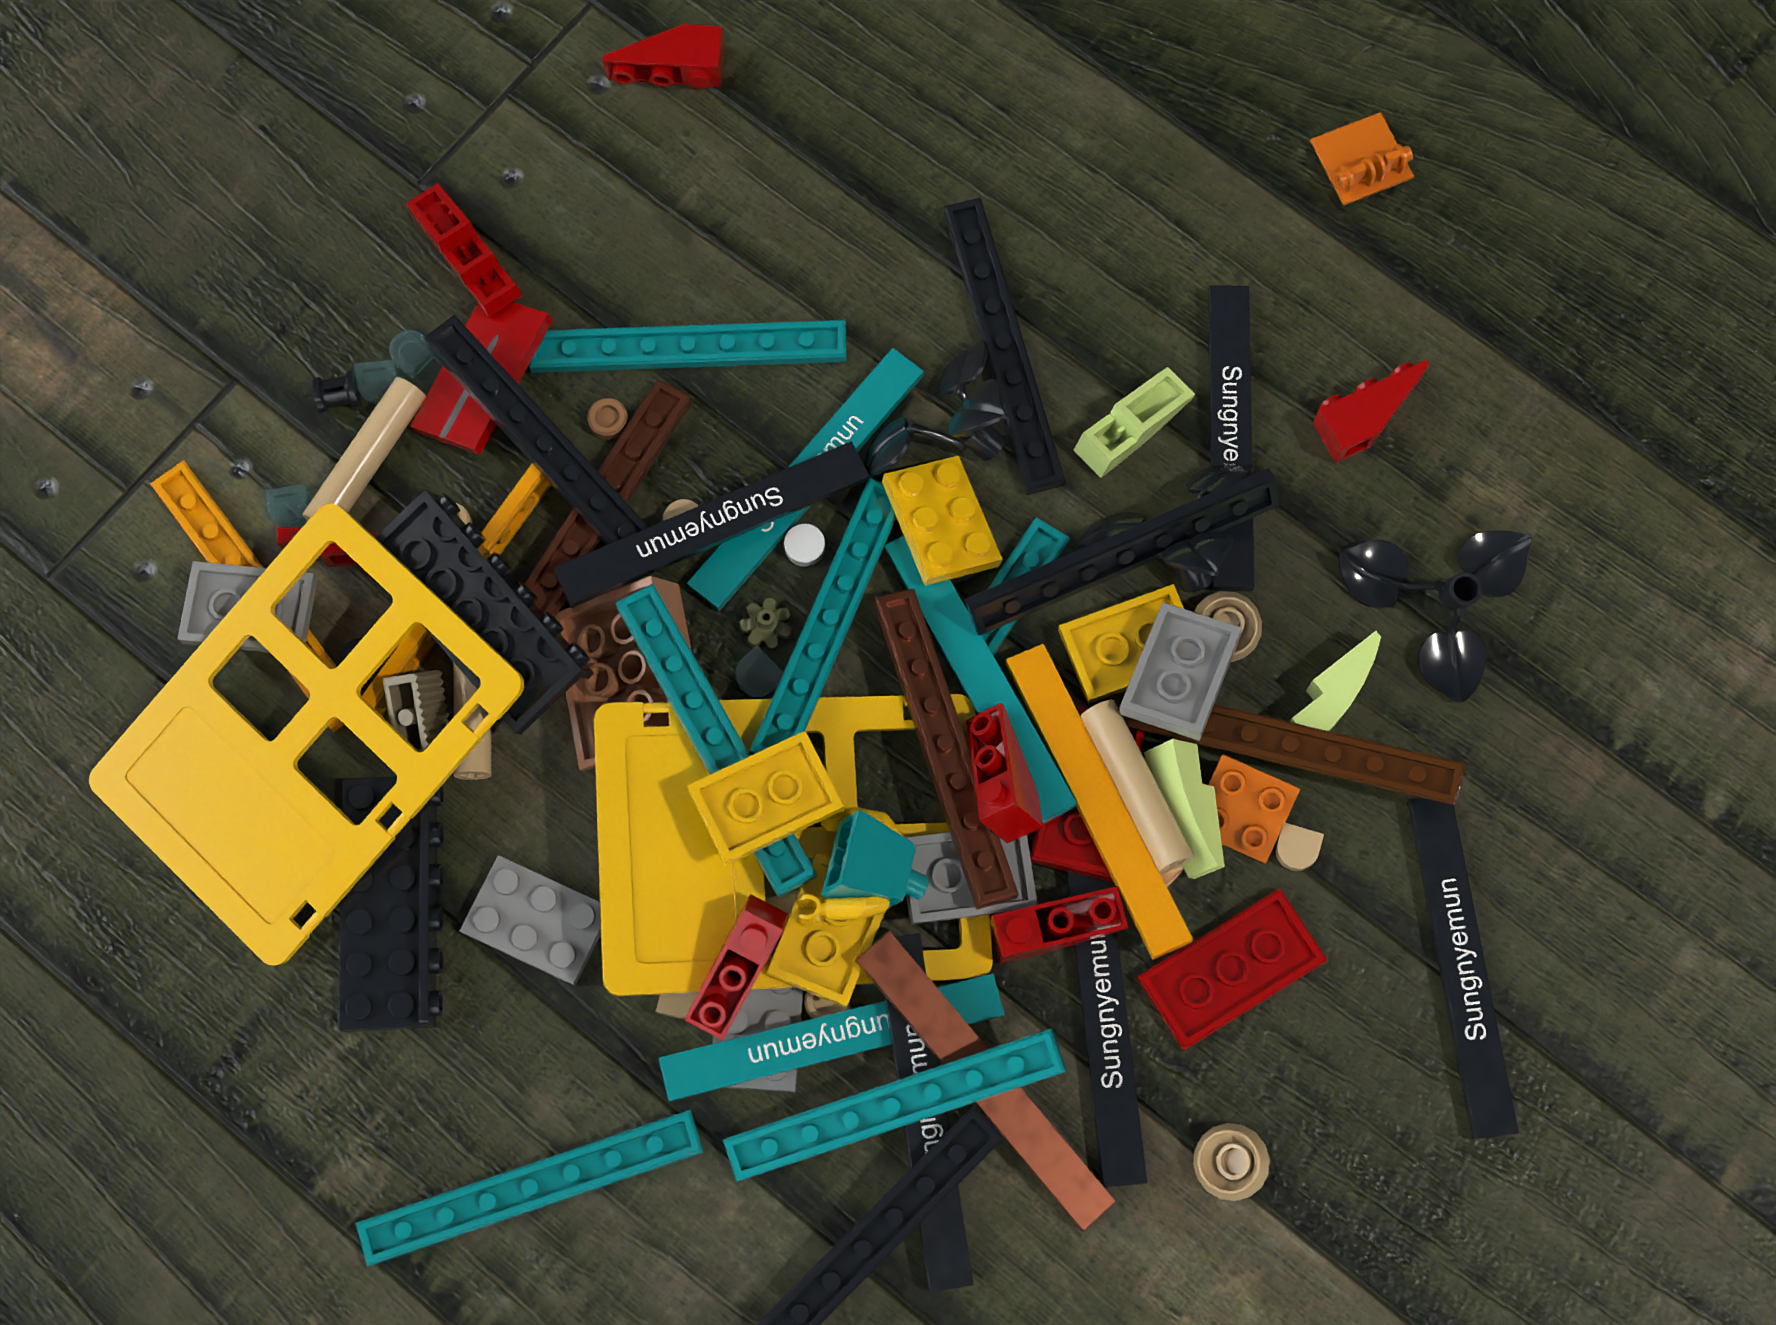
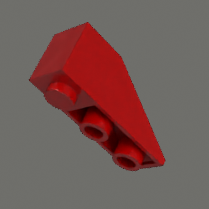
M682 24L605 54L602 61L607 80L620 84L646 82L662 87L670 86L671 84L690 85L698 89H706L710 86L721 87L725 51L722 26Z
M1427 360L1415 365L1411 362L1404 363L1395 368L1390 373V376L1383 380L1369 379L1357 386L1354 393L1343 398L1340 394L1334 395L1319 405L1320 408L1313 421V425L1335 464L1371 448L1422 379L1429 366Z
M999 703L967 719L966 725L980 821L1007 844L1042 828L1043 821L1038 791L1005 706Z
M1117 886L992 915L990 920V928L999 964L1042 955L1128 929Z
M752 894L749 895L686 1014L685 1021L721 1040L724 1039L784 931L788 913Z

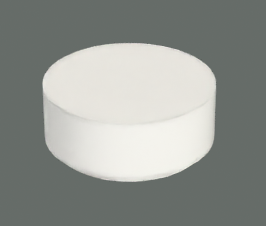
M799 524L791 528L784 540L788 559L802 567L812 566L819 562L825 552V541L821 531L810 524Z

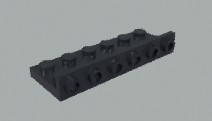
M424 490L375 538L522 675L524 679L523 692L501 717L515 734L521 735L581 677L589 679L594 674L587 665L590 658L575 642L569 644L560 634L564 628L549 612L543 614L534 604L538 598L533 591L523 582L517 584L508 574L512 568L506 560L496 552L491 554L483 545L486 541L484 535L473 524L468 522L465 525L457 514L461 511L458 505L445 493L439 496ZM424 626L478 690L481 685L480 678Z
M397 776L343 779L342 812L355 825L361 824L396 784ZM443 785L416 816L408 821L395 836V840L341 900L339 1031L341 1032L436 1028V1016H442L443 995L441 990H436L437 974L443 971V952L441 948H437V931H442L444 922L442 906H437V889H442L444 883L442 864H437V848L443 847L444 843L442 822H437V806H443L444 803ZM393 804L379 822L388 829L402 811Z

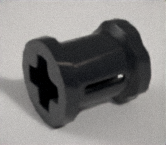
M354 371L347 372L346 376L327 380H322L321 377L313 378V393L320 413L328 412V408L346 404H352L354 407L361 406V392Z

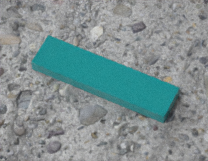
M1036 517L989 588L1059 559L1069 544L1070 537ZM1017 620L982 635L993 656Z

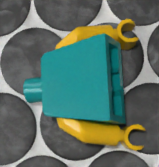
M842 802L844 806L843 811L821 821L824 829L837 831L821 896L828 899L826 903H820L819 899L814 895L807 894L802 896L799 900L800 906L816 908V911L811 915H798V920L802 925L807 927L815 926L821 921L822 916H826L828 920H857L880 915L888 908L900 903L905 895L917 900L923 897L929 884V877L911 869L916 848L913 842L903 837V833L888 814L859 807H851L849 810H846Z

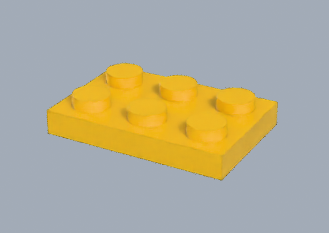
M959 456L884 474L882 479L883 486L925 586L1000 566L1003 560Z
M1174 584L1059 625V634L1088 704L1127 690L1162 602L1184 609Z
M806 731L687 785V790L725 866L843 811L844 808Z
M816 852L811 860V865L817 877L800 887L787 918L784 931L777 942L765 974L832 1003L846 1007L862 970L855 959L872 945L884 913L857 920H828L826 916H822L821 921L815 926L807 927L802 925L798 920V915H811L816 911V908L800 906V898L810 894L817 897L820 903H826L828 899L821 896L830 858Z

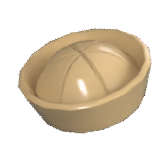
M1220 591L1207 596L1197 605L1195 613L1242 627L1241 637L1231 662L1245 658L1256 648L1262 633V620L1257 607L1247 597L1236 592Z
M1225 1123L1212 1127L1201 1136L1194 1150L1193 1166L1197 1180L1207 1192L1222 1200L1238 1201L1249 1198L1262 1187L1269 1173L1270 1158L1265 1143L1256 1132L1244 1125Z

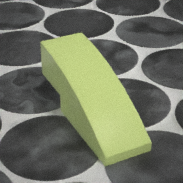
M1166 367L1116 403L1110 414L1083 432L1074 451L1102 478L1157 433L1193 399L1195 393L1169 367Z
M1377 631L1373 632L1312 680L1306 692L1314 701L1291 718L1289 722L1331 731L1348 710L1365 683L1381 640V636Z
M1171 739L1144 752L1145 761L1194 855L1193 859L1182 865L1187 876L1196 879L1225 867L1215 787L1202 784L1197 744Z

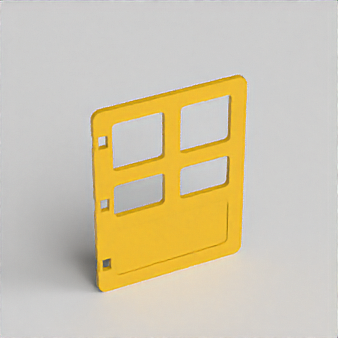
M325 504L314 513L93 768L89 776V785L92 791L264 963L268 965H282L291 959L310 937L311 932L333 911L395 840V836L410 819L416 816L478 745L484 734L520 697L524 689V679L508 661L344 508L336 504ZM335 542L391 594L393 602L337 668L332 669L277 617L275 607L329 544ZM417 624L424 625L473 671L481 681L479 689L423 752H419L362 698L360 693L363 685ZM251 636L260 642L310 691V698L273 741H269L213 686V679ZM481 705L489 714L473 731L465 721ZM336 718L340 719L397 775L396 784L359 825H355L297 766L298 760ZM394 804L402 813L387 829L379 820ZM308 902L316 912L301 927L293 918Z
M950 694L969 747L966 720L975 716V709L967 696ZM904 696L819 698L806 728V733H818L823 739L824 768L846 810H849L851 807H858L854 734L860 731L915 730L912 720H904L903 707H908ZM772 699L719 700L749 753ZM606 703L598 708L594 716L603 984L606 990L615 996L697 993L749 895L752 894L765 901L764 872L753 853L727 866L724 865L687 790V785L708 776L709 773L670 703ZM668 713L669 726L644 727V714ZM947 822L896 824L905 838L950 832ZM807 827L794 833L807 858H813L816 852L830 858L837 831H828L823 827ZM990 915L959 919L960 945L957 949L923 951L926 975L931 981L967 980L985 976L990 972L993 965ZM770 955L751 990L797 987L765 974L772 957ZM862 969L856 985L874 984Z

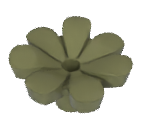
M766 598L762 607L755 603H750L745 610L750 618L742 619L739 623L740 632L750 633L747 643L752 648L759 647L763 641L768 651H775L779 648L778 637L789 639L792 635L791 627L785 624L791 620V613L787 608L777 610V603L773 598Z

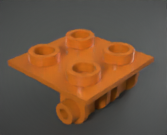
M1381 112L1310 140L1343 206L1414 178L1408 162L1413 160L1412 151L1408 145L1402 147L1400 144H1397Z
M1222 754L1209 782L1210 786L1215 787L1222 845L1266 864L1301 788Z

